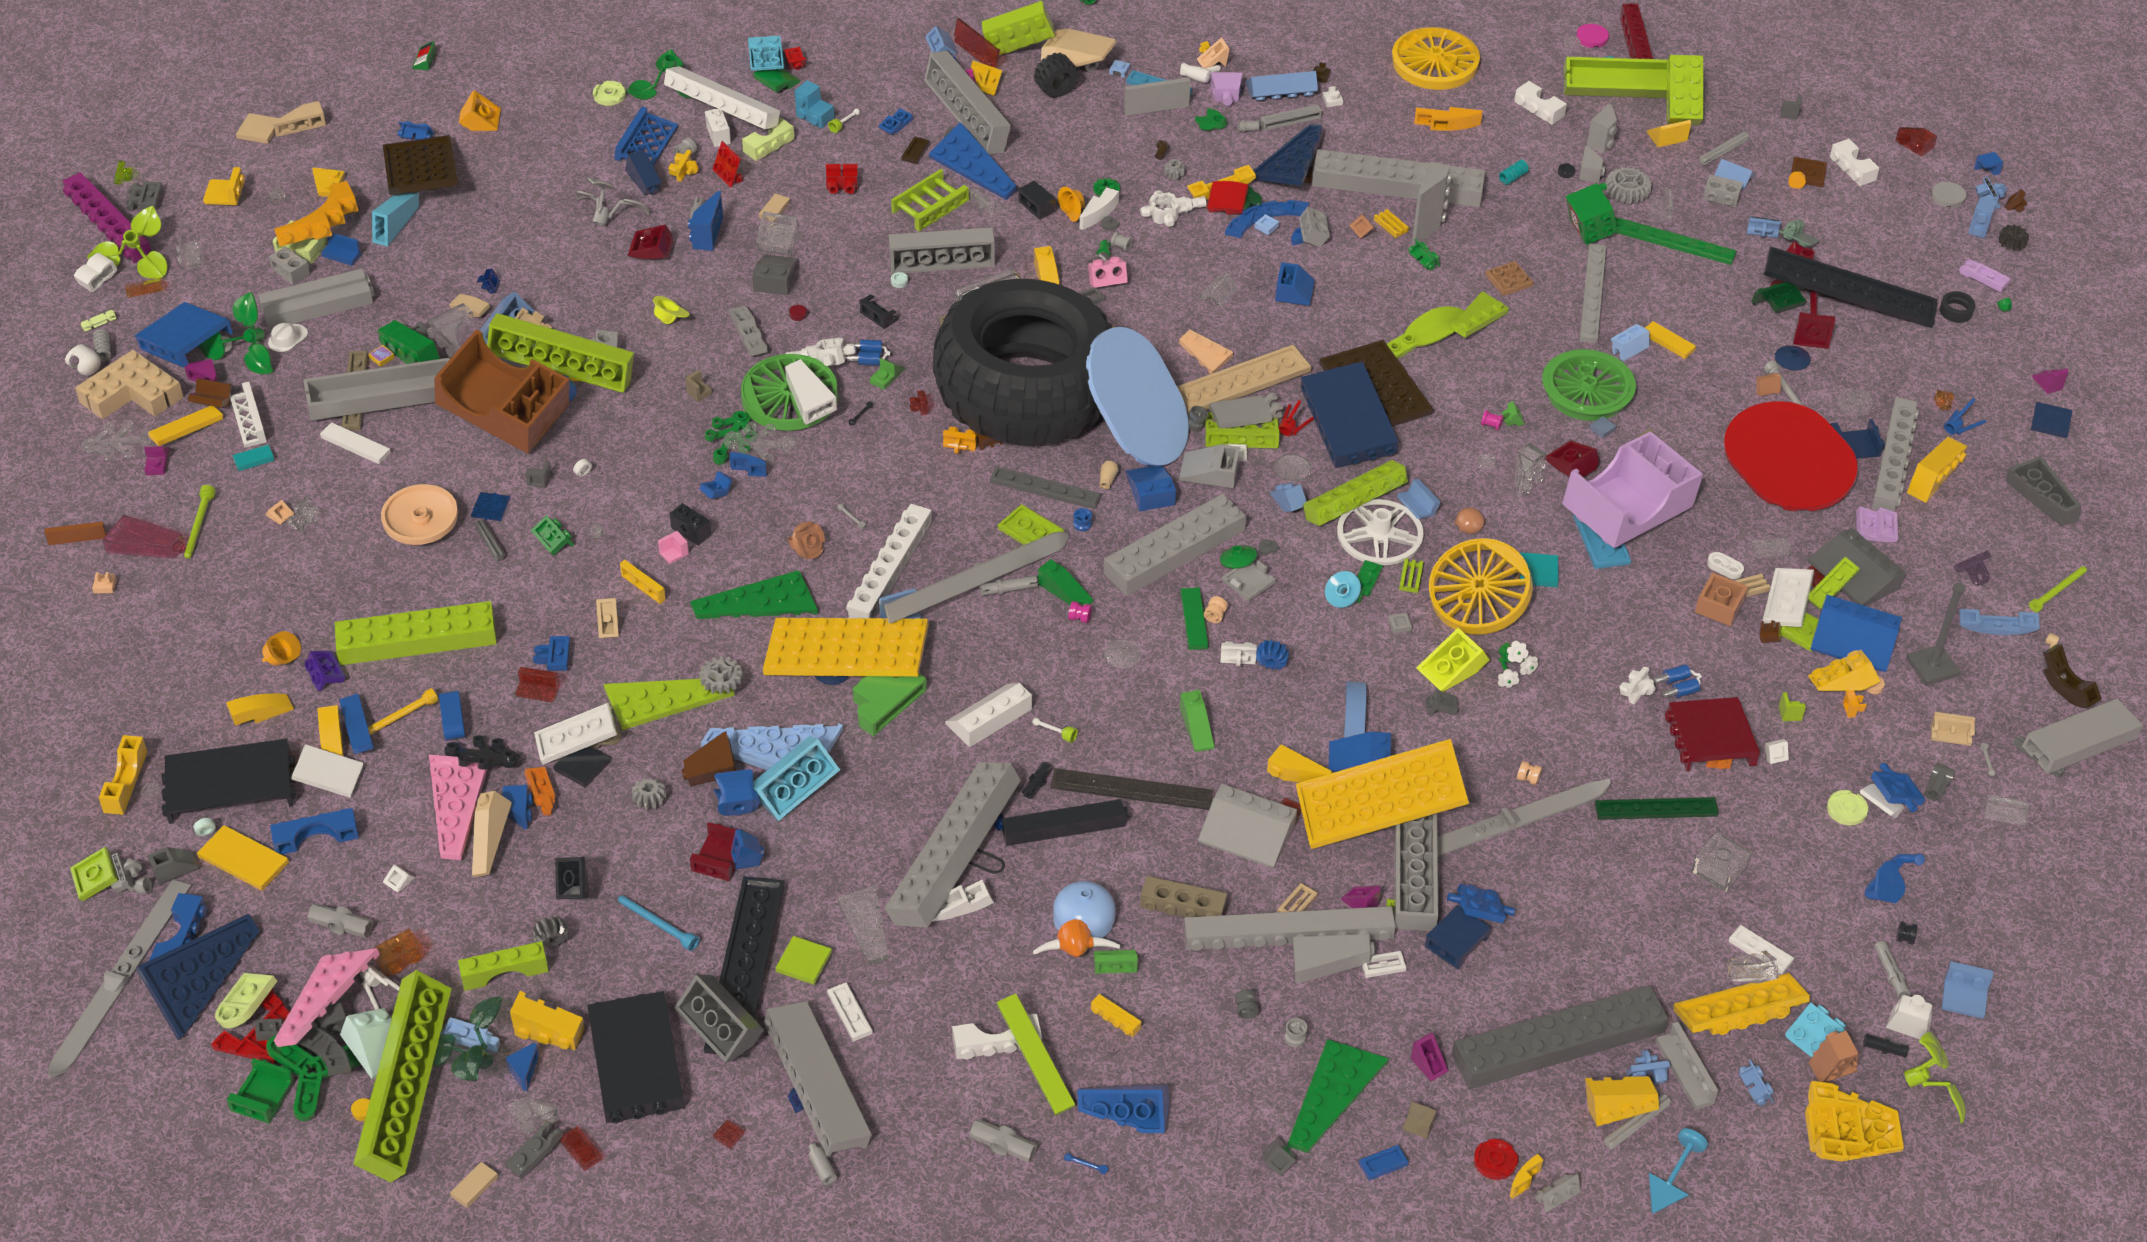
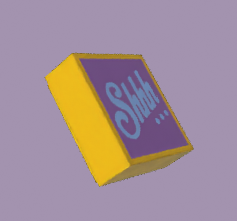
M383 345L369 353V358L380 367L395 358L394 353Z

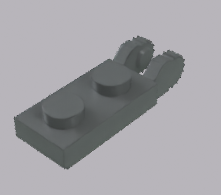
M546 1121L539 1128L538 1133L536 1132L504 1164L516 1176L523 1179L553 1149V1146L562 1138L563 1131L557 1128L549 1135L554 1128V1124L551 1121Z

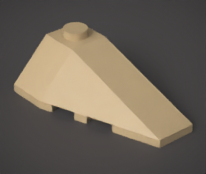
M496 791L481 793L477 801L472 876L474 877L489 875L512 803Z

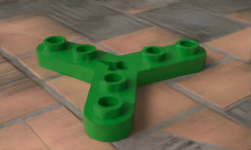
M273 1036L267 1041V1053L271 1058L299 1076L293 1106L294 1116L299 1121H309L316 1114L322 1079L330 1077L327 1067L319 1056L313 1057L297 1045L277 1047L274 1042L276 1036ZM348 1045L341 1047L347 1054L351 1068L361 1065ZM316 1067V1073H308V1068L313 1069Z

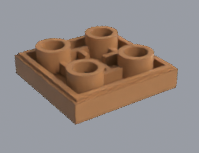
M1516 261L1485 272L1486 277L1503 296L1533 286L1531 278Z

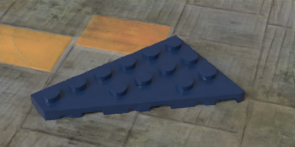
M1314 124L1306 126L1253 170L1256 174L1254 180L1301 186L1323 135V126Z
M250 914L244 915L136 968L177 1040L184 1036L259 933V929Z

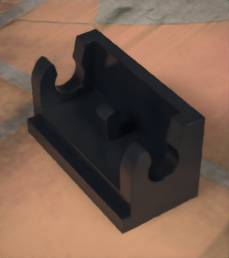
M870 294L864 299H860V313L883 329L898 321V316H894L897 311L890 310L888 312L879 306L876 301H870L875 297L874 295Z

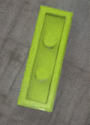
M1844 557L1810 592L1808 601L1821 611L1826 594L1835 597L1860 571V568Z

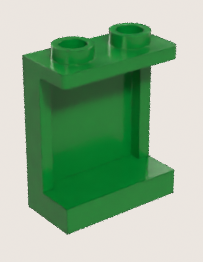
M253 1058L251 1061L252 1071L238 1093H230L227 1103L231 1112L270 1124L295 1080L289 1068L273 1065L267 1060Z

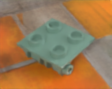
M1802 219L1789 222L1785 229L1779 230L1783 237L1790 240L1795 239L1799 241L1800 245L1805 247L1821 241L1802 232L1805 225Z

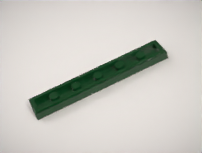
M1715 797L1595 800L1594 803L1597 820L1718 817Z

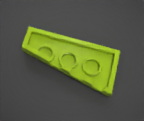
M1482 291L1456 319L1451 329L1466 338L1506 315L1509 307Z

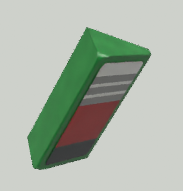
M435 41L419 48L412 67L413 69H430L436 52Z

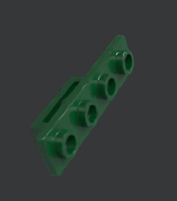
M1787 282L1774 284L1770 287L1757 289L1751 302L1755 304L1767 300L1775 313L1803 306L1806 299L1800 291L1806 290V288Z

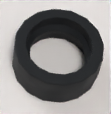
M1951 291L1943 296L1939 311L1945 319L1951 322L1964 323L1972 318L1976 304L1970 295L1960 291ZM1948 304H1960L1964 306L1966 310H1957L1950 307Z

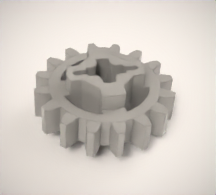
M720 656L719 660L713 657L712 662L705 661L706 666H701V671L699 672L701 685H705V690L711 689L713 694L716 691H719V694H722L723 691L730 693V688L736 690V684H741V679L743 678L741 665H737L736 660L731 662L730 657L726 658V660L722 656Z

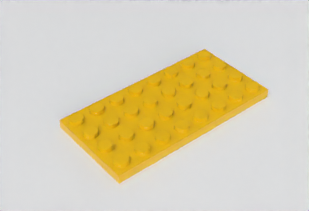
M775 618L763 666V675L918 677L928 630V619L902 618L893 623H888L887 618Z
M1451 739L1296 784L1311 849L1469 804Z

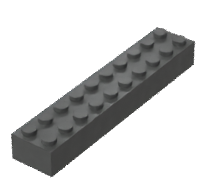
M1648 985L1454 1041L1452 1057L1470 1090L1665 1033L1668 1017L1651 986Z

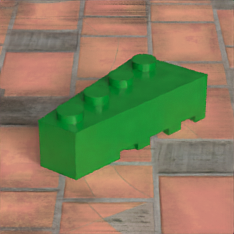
M396 320L377 330L380 336L378 338L379 342L405 364L440 359L434 341Z

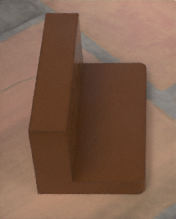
M197 378L195 392L188 395V401L221 408L229 406L232 385Z

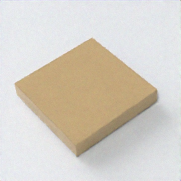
M249 113L237 131L236 137L237 139L268 144L275 134L273 122L279 118Z

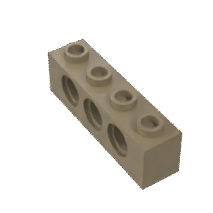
M1146 876L1140 895V907L1149 911L1156 910L1165 912L1168 915L1183 917L1224 915L1227 902V893Z

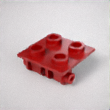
M721 141L712 170L730 188L733 183H740L742 181V175L737 172L741 158L724 141Z

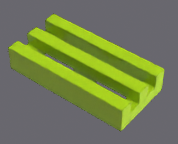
M1405 558L1399 590L1418 593L1423 561L1416 563V560L1412 559V562H1409ZM1407 566H1410L1408 585L1404 586ZM1416 567L1418 568V573L1414 588L1411 587L1414 569Z

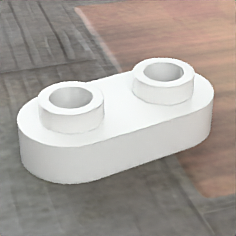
M1713 552L1708 557L1707 565L1710 569L1730 579L1742 577L1744 566L1740 562L1720 552Z

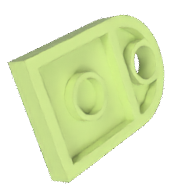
M243 973L218 1006L215 1013L218 1023L223 1028L229 1029L246 1022L277 983L275 977L272 975Z

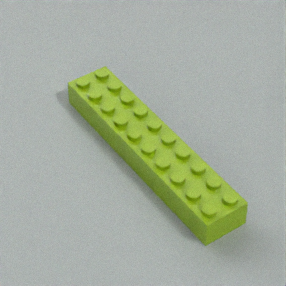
M415 970L401 981L353 1165L388 1182H392L406 1173L452 989L418 970Z

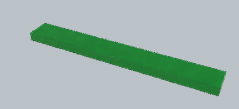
M1615 217L1617 233L1729 265H1732L1737 252L1730 248Z

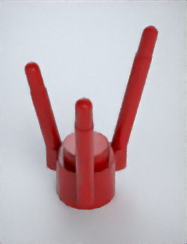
M1301 400L1297 401L1289 417L1291 404H1288L1282 421L1278 426L1279 432L1282 435L1288 437L1292 434L1295 436L1298 431L1314 420L1311 417L1296 428V421L1293 419V416Z

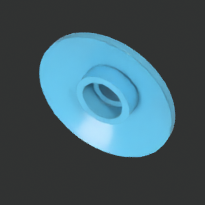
M1341 571L1334 574L1328 580L1325 587L1327 601L1337 608H1345L1352 605L1360 595V580L1349 571Z

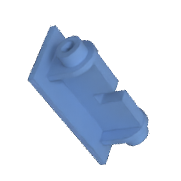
M1750 1059L1751 1066L1741 1067L1739 1069V1076L1746 1087L1755 1085L1748 1089L1755 1104L1763 1106L1768 1099L1774 1103L1771 1097L1774 1092L1768 1082L1764 1084L1761 1079L1764 1077L1759 1065L1754 1066Z

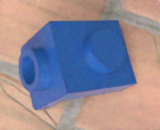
M718 471L714 481L701 483L699 490L711 499L727 496L732 479L723 472Z

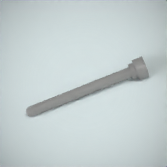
M1770 361L1764 366V370L1768 375L1772 373L1780 374V366L1776 361ZM1780 374L1781 387L1793 403L1803 405Z

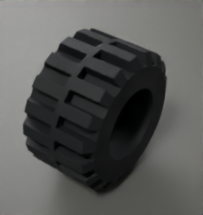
M1062 53L1047 55L1045 59L1043 58L1038 63L1034 71L1035 83L1050 98H1057L1058 96L1061 97L1064 94H1068L1074 88L1073 86L1077 84L1076 80L1079 78L1077 67Z

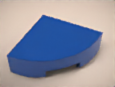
M1301 227L1295 229L1291 236L1292 246L1304 243Z

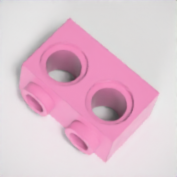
M1111 257L1107 261L1097 259L1093 260V263H1088L1089 281L1094 288L1127 283L1126 262L1122 258ZM1119 266V271L1113 273V269ZM1102 269V274L1096 276L1097 270Z

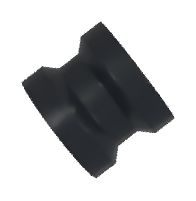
M1900 921L1896 941H1907L1909 944L1914 945L1918 925H1907L1905 922Z

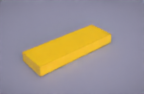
M1654 321L1645 327V329L1649 330V339L1683 359H1686L1696 349L1694 344Z
M623 560L620 562L621 576L659 604L666 601L664 587L628 561Z

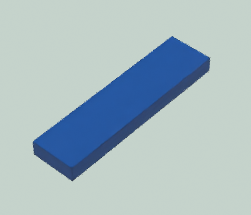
M359 694L339 699L353 753L358 754L373 749Z

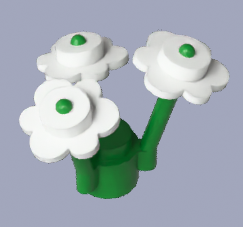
M1514 641L1510 645L1506 642L1499 648V655L1501 657L1498 661L1501 663L1504 672L1498 675V685L1509 688L1519 683L1518 672H1512L1511 669H1507L1505 662H1522L1520 665V673L1522 675H1529L1538 667V658L1536 656H1528L1526 644Z

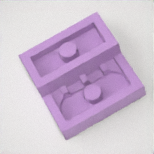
M1859 506L1856 510L1857 532L1866 540L1897 542L1898 522L1896 512L1882 507L1876 512Z

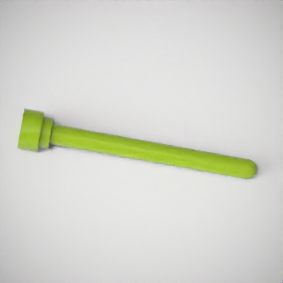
M203 485L200 489L199 496L201 502L184 552V557L187 559L192 556L208 502L215 496L216 489L213 486Z

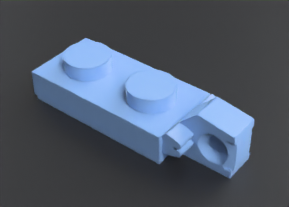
M451 1017L440 1033V1038L476 1050L485 1051L487 1049L498 1052L501 1047L500 1039L494 1037L487 1028Z

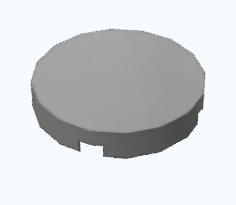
M1940 182L1933 187L1932 199L1936 204L1942 207L1951 206V208H1957L1964 204L1966 192L1960 185L1952 182Z

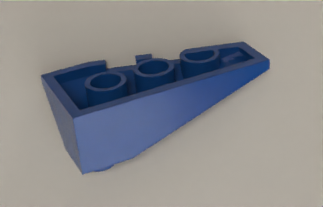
M1132 1085L1077 1089L1079 1112L1100 1119L1107 1118L1116 1121L1118 1125L1123 1127L1128 1125L1137 1128L1136 1131L1141 1133L1166 1132L1169 1112L1168 1085Z

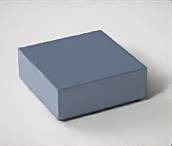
M1602 416L1590 424V429L1601 438H1604L1616 430V425Z

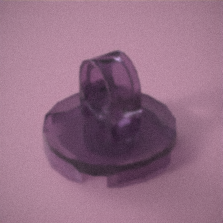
M1988 550L1955 564V571L1959 572L1966 569L1971 581L1975 585H1983L1990 579L1983 560L1992 557ZM1978 572L1982 575V581L1978 578Z

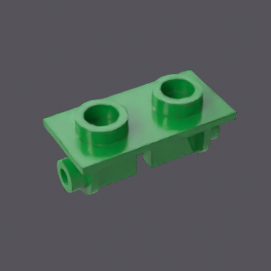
M1415 238L1416 244L1408 248L1409 254L1417 261L1419 260V263L1427 270H1433L1435 265L1441 267L1438 261L1440 259L1434 251L1430 252L1424 242L1420 243Z

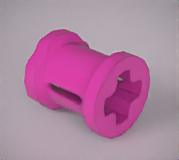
M1486 410L1483 414L1481 425H1488L1499 431L1504 416H1498Z

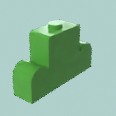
M920 674L918 677H863L853 687V702L859 706L857 710L859 726L872 736H875L927 691L926 678Z

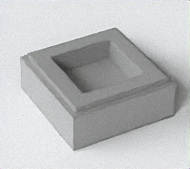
M1407 613L1388 616L1393 634L1412 631V625Z

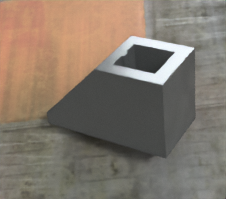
M166 847L147 855L159 884L199 868L191 851Z

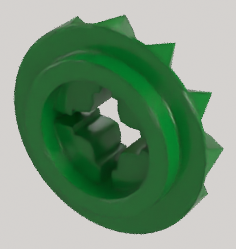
M1104 177L1102 180L1097 179L1093 186V191L1098 196L1102 195L1106 186L1120 192V184L1117 183V180H1112L1111 177L1109 179Z

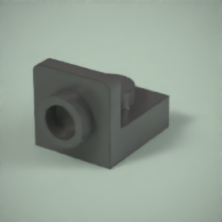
M1436 689L1426 699L1427 715L1431 716L1436 710L1452 716L1458 712L1457 697Z

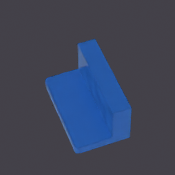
M332 233V236L327 237L328 245L321 252L324 258L351 266L361 256L357 239Z

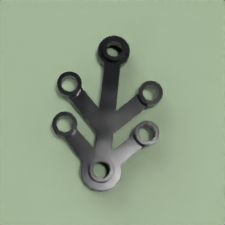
M482 735L473 737V746L478 747L479 750L461 748L456 742H450L445 747V756L458 757V765L461 767L477 763V767L481 770L500 764L506 768H514L520 761V755L515 751H508L504 747V740L501 738L492 740V749L497 750L499 753H494L485 744V737Z

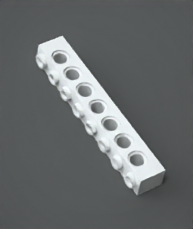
M910 504L908 509L903 511L902 518L899 523H896L892 535L888 536L885 547L880 549L877 560L872 562L869 573L864 575L861 586L857 587L853 599L849 600L846 608L849 618H875L880 609L879 599L890 593L932 523L930 509Z

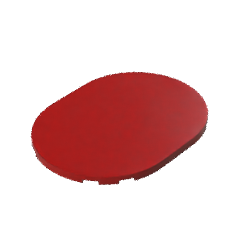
M1785 401L1764 402L1740 412L1733 418L1726 429L1724 451L1727 460L1753 492L1771 505L1773 503L1790 511L1820 510L1842 500L1849 493L1853 484H1855L1857 460L1853 450L1828 421L1811 408Z

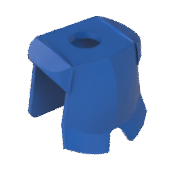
M751 769L715 774V780L719 789H713L719 801L717 810L720 814L724 816L742 815L753 812L759 806V796L753 790V771Z

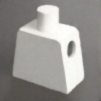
M1902 995L1891 1010L1886 1028L1920 1039L1924 1033L1930 1030L1933 1006L1925 1002L1924 998L1920 995H1914L1913 997Z

